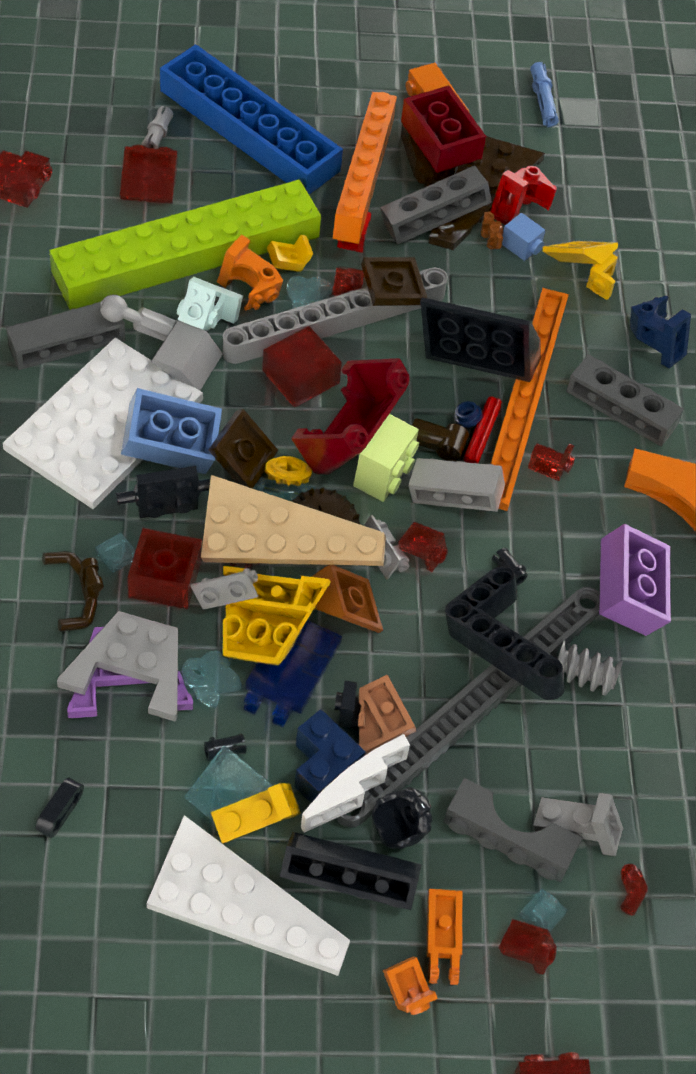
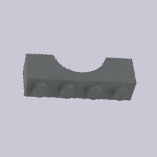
M464 778L447 808L443 823L447 824L451 830L458 834H467L475 838L487 849H496L506 854L514 863L525 864L537 870L546 879H555L562 882L583 837L553 822L546 828L536 832L514 830L498 817L493 804L494 792Z

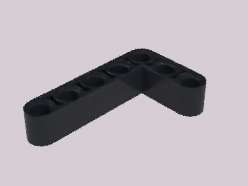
M507 566L495 567L446 605L445 614L449 635L545 700L558 699L565 692L562 663L495 619V617L511 606L518 597L514 570Z

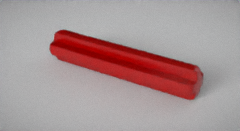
M493 396L487 398L482 411V419L477 423L465 453L464 462L479 464L501 408L502 401L500 398Z

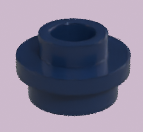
M466 401L457 406L454 419L458 425L472 427L482 419L483 413L481 408L474 402Z

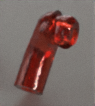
M629 863L624 865L620 871L621 879L627 892L620 908L626 914L633 916L645 898L648 886L640 869L636 865Z

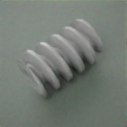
M565 640L558 656V660L563 665V671L567 675V683H571L575 677H578V685L582 688L587 681H590V691L593 692L599 685H602V695L604 696L611 689H614L623 663L620 660L613 667V657L608 656L601 663V653L596 652L590 659L588 648H585L578 655L576 644H573L567 651Z

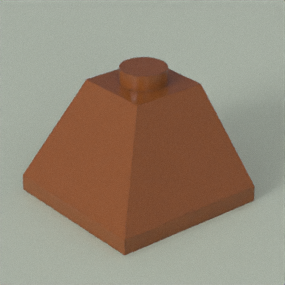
M327 565L311 576L331 581L314 609L377 633L383 631L369 579L335 565Z

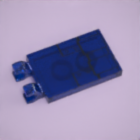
M306 621L292 649L279 665L257 662L245 683V689L249 690L244 699L246 704L243 710L255 715L264 698L274 701L278 704L272 714L274 715L272 723L282 728L285 726L292 711L302 714L342 642V636L310 621Z

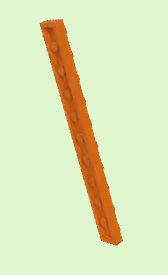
M542 288L532 322L541 340V359L531 382L515 380L491 461L493 465L502 466L505 487L498 509L508 511L569 295Z

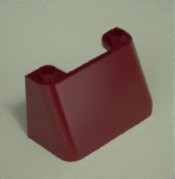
M400 358L347 361L341 371L343 374H347L348 381L347 386L342 387L341 392L347 402L324 433L321 429H312L310 432L307 428H299L291 438L315 474L328 475L333 473L366 448L409 384V374Z

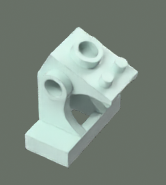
M193 277L189 280L185 300L182 299L178 305V320L206 331L215 328L220 319L234 324L239 317L243 295ZM217 296L219 297V300L217 304L214 305L215 298Z

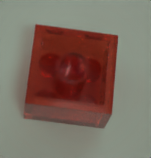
M310 326L263 349L262 371L294 408L340 384L342 362Z
M142 528L127 577L128 598L188 609L193 594L190 585L196 583L202 561V539Z

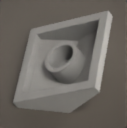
M178 320L151 362L175 380L195 387L200 391L223 353L207 331Z

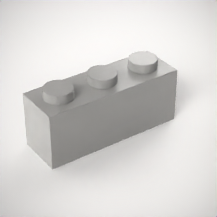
M417 458L408 486L413 503L498 512L505 481L502 466Z

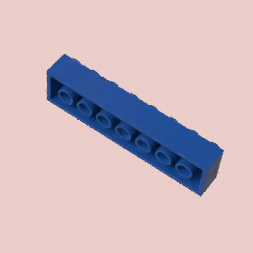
M195 44L160 67L161 92L284 182L288 183L300 179L308 194H311L341 172L343 149L198 45Z

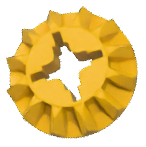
M280 456L266 463L265 473L268 475V479L275 480L277 484L283 483L287 486H300L301 483L309 482L312 469L307 463L298 458Z

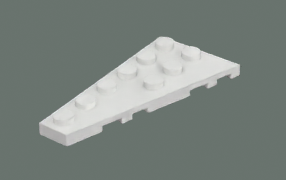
M184 815L147 901V908L338 976L350 940Z

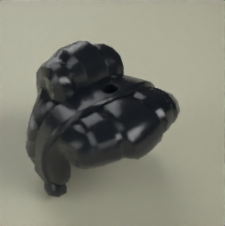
M406 787L402 791L389 793L376 800V805L372 811V819L378 835L386 847L392 849L410 847L420 842L431 831L432 814L430 810L432 807L426 796L419 790Z

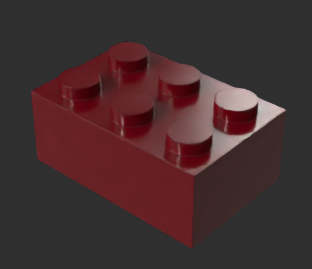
M449 85L404 98L401 123L437 173L482 159L486 135Z

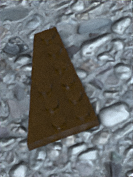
M486 136L482 159L458 166L456 174L476 166L488 182L492 203L432 229L428 243L454 250L471 233L472 228L478 222L481 223L483 221L484 212L491 210L502 174L507 170L516 173L521 168L539 165L544 160L545 153Z

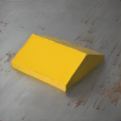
M573 241L543 246L542 249L545 254L559 262L602 264L618 248V243Z

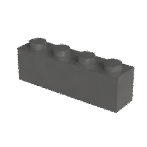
M97 302L89 306L71 309L59 314L6 327L8 346L18 370L105 347L114 338L122 342L126 341L124 320L122 319L118 322L108 321L100 312L101 302Z

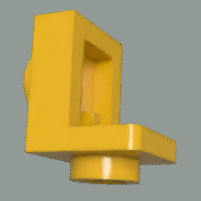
M300 235L294 245L271 241L267 247L273 266L279 269L301 272L313 255L306 235Z
M611 254L602 264L592 265L586 286L606 300L611 297L615 280L611 276L614 273L618 257L614 254Z

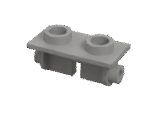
M370 515L364 526L385 533L384 566L378 567L387 580L395 570L398 569L399 572L407 570L409 568V558L405 556L399 545L392 546L396 540L388 529V525Z
M249 568L244 569L243 572L213 579L203 578L201 582L190 585L203 610L259 596L253 586V583L258 581L257 573Z

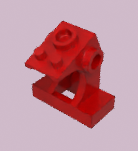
M536 166L521 168L516 173L507 170L501 176L490 212L494 215V219L506 225L519 215L522 204L535 202L549 211L557 188Z

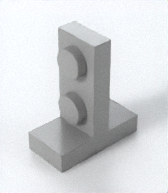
M599 793L596 805L541 798L533 824L535 831H540L553 822L583 837L582 839L598 841L603 855L616 856L623 826L612 795Z

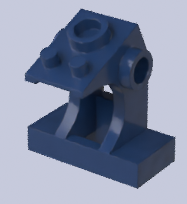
M667 295L660 298L655 297L653 300L632 306L630 315V328L638 340L662 353V365L671 368L687 355L691 321L690 313L682 309L672 318L666 320Z

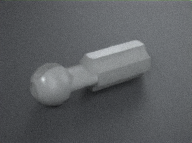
M118 295L106 296L100 304V312L108 321L128 320L133 322L135 330L162 341L166 339L177 322L175 319L145 307H141L138 311L127 307L125 300Z

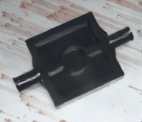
M196 466L136 475L137 484L133 491L116 493L117 504L135 502L138 506L140 518H156L171 513H187L198 509V497L201 492L209 491L211 479L199 480Z

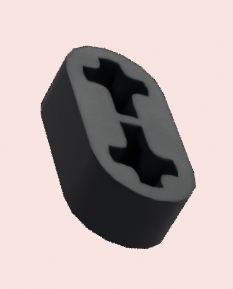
M70 777L66 778L39 816L36 830L53 838L79 802L84 791V785Z

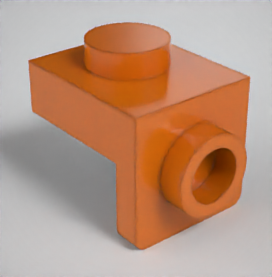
M410 957L383 970L398 1010L416 1015L430 1008L429 1003L438 999L436 992L429 989L417 957Z

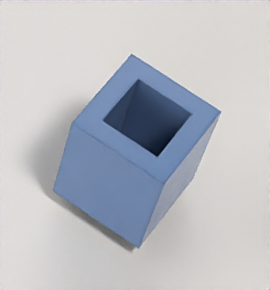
M520 213L504 226L502 245L525 261L533 254L537 255L542 250L545 229L523 213Z

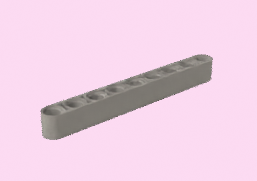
M436 267L419 271L428 299L442 301L446 291L447 273ZM368 287L226 329L223 333V358L229 363H242L421 308V305L373 306Z

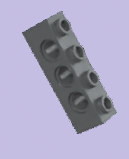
M472 166L384 205L380 209L384 225L398 245L488 205L492 201L488 182L476 166Z
M589 354L571 374L566 391L661 447L678 426L684 410L675 402L664 398L650 388L643 386L629 378L626 374L615 370Z

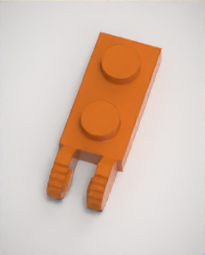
M428 890L427 957H429L428 982L431 984H437L439 979L438 958L450 959L448 972L450 985H458L460 959L462 957V891Z

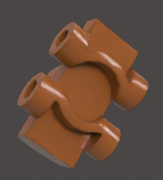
M484 212L480 234L483 238H488L487 248L501 249L503 242L502 224L500 221H494L492 212Z

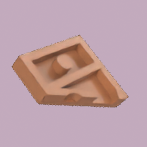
M388 675L359 688L358 745L366 751L365 755L403 734L406 737L416 732V727Z

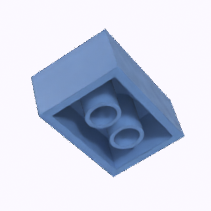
M137 388L129 403L121 455L176 468L196 466L197 473L206 474L215 461V457L208 449L218 437L222 409Z

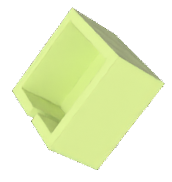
M389 414L366 448L360 453L353 486L382 502L385 501L389 493L394 495L402 480L400 477L403 473L408 474L415 463V459L412 457L419 447V442L416 441L419 429Z

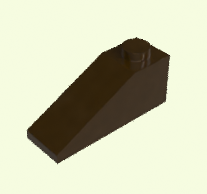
M402 124L401 138L413 175L420 184L427 187L454 175L455 167L437 173Z

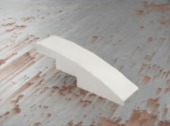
M403 734L374 749L349 766L325 787L302 814L301 829L305 833L362 807L365 791L384 783L388 767L407 759L410 744L405 735Z

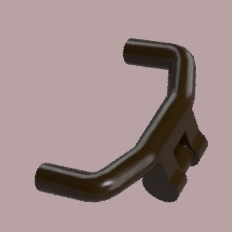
M68 551L43 553L42 561L44 565L67 563L79 575L85 599L82 617L58 619L59 631L88 628L94 621L97 598L100 591L104 588L102 577L98 575L99 565L97 559L86 558L82 561L75 553Z

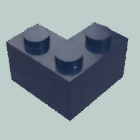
M321 709L297 728L296 747L309 759L296 769L294 787L312 803L322 790L343 771L365 756L366 751Z

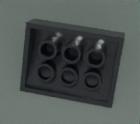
M422 297L420 304L427 359L531 382L541 359V340L531 321Z

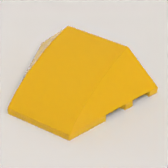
M223 566V575L228 576L243 572L245 568ZM257 574L258 581L253 583L259 595L257 598L226 604V618L223 619V656L279 665L292 649L307 619L331 582L329 579L301 576V579Z

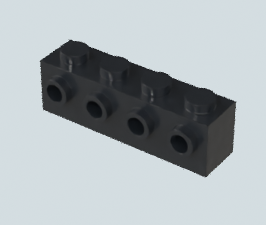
M292 832L286 847L280 877L298 883L322 887L329 891H337L361 899H369L393 907L411 910L422 864Z

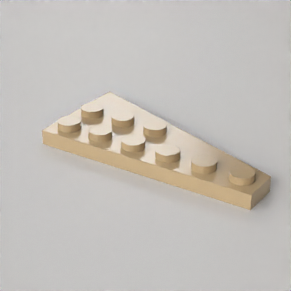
M211 475L201 552L203 562L384 566L386 542L384 532Z

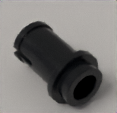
M507 548L498 550L496 553L500 558L493 555L492 561L498 567L507 566L514 570L516 586L523 583L528 576L526 567L519 565Z
M240 733L216 740L214 737H210L209 741L204 742L207 760H213L217 763L220 758L246 754V745L233 747V744L245 742L243 734Z

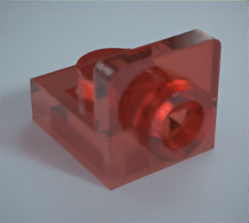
M338 266L336 268L332 295L338 296L361 289L364 281L363 270Z
M537 443L532 451L528 468L560 481L564 471L569 473L573 467L576 457L572 456L575 445L569 443L564 454L550 447Z
M413 522L398 541L400 550L424 559L426 569L431 572L434 571L438 564L444 562L448 553L444 533L417 522Z
M512 919L498 947L503 955L531 963L536 973L542 975L545 973L548 965H551L555 960L557 952L556 944L548 929Z

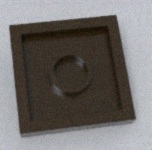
M363 257L361 267L373 306L421 305L422 297L428 298L415 257Z
M244 409L235 411L208 449L237 484L252 489L264 473L266 463L273 459L279 451Z

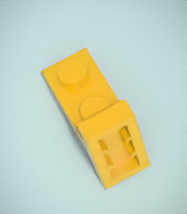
M290 783L276 784L267 788L268 790L212 811L211 815L222 844L279 821L300 815L301 811Z

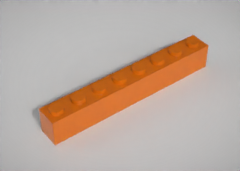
M372 91L335 213L333 239L359 244L394 122L397 96L389 95L386 92Z

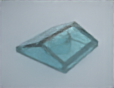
M224 745L184 797L214 822L211 815L212 811L268 790L267 788L274 785Z

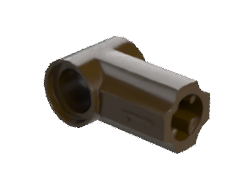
M418 418L414 419L412 426L419 429L416 441L419 442L420 446L435 450L438 456L446 461L456 462L460 459L469 437L467 429L458 424H448L446 427Z

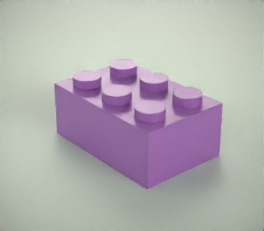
M626 524L621 525L601 539L599 615L645 636L670 623V546Z

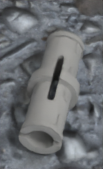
M164 106L159 107L154 120L149 123L147 127L148 133L142 142V148L146 152H149L153 145L151 153H155L162 138L166 137L168 133L167 127L174 115L170 108L166 107L162 114Z

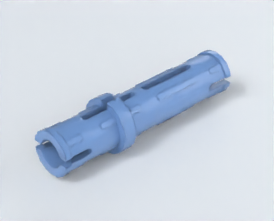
M536 62L530 67L533 77V91L537 94L543 125L553 127L557 125L559 119L551 93L552 82L547 76L545 64Z

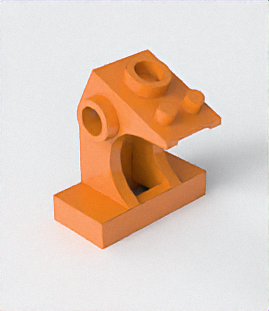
M241 234L225 253L217 283L224 288L234 279L242 280L252 287V291L248 295L249 299L244 310L247 311L251 308L257 310L260 308V304L264 302L271 303L278 298L283 279L272 264L248 249L250 240Z

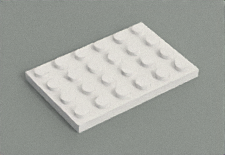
M114 338L3 442V449L94 509L142 461V459L121 455L129 403L136 389L140 388L200 403L203 400V392L175 380L152 363L149 358Z

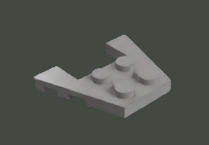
M118 611L58 677V688L85 695L96 668L156 684V689L148 707V714L176 722L178 628Z

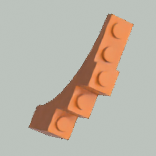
M635 448L629 463L624 487L646 494L665 504L680 515L696 531V464Z

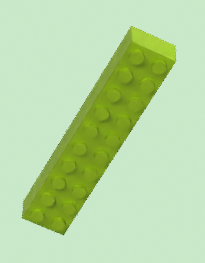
M299 179L49 250L51 272L69 310L101 302L109 295L122 296L222 266L226 251L241 234L250 240L248 249L257 255L268 253L267 247L271 241L294 245L300 235H306L308 241L319 238L321 214Z

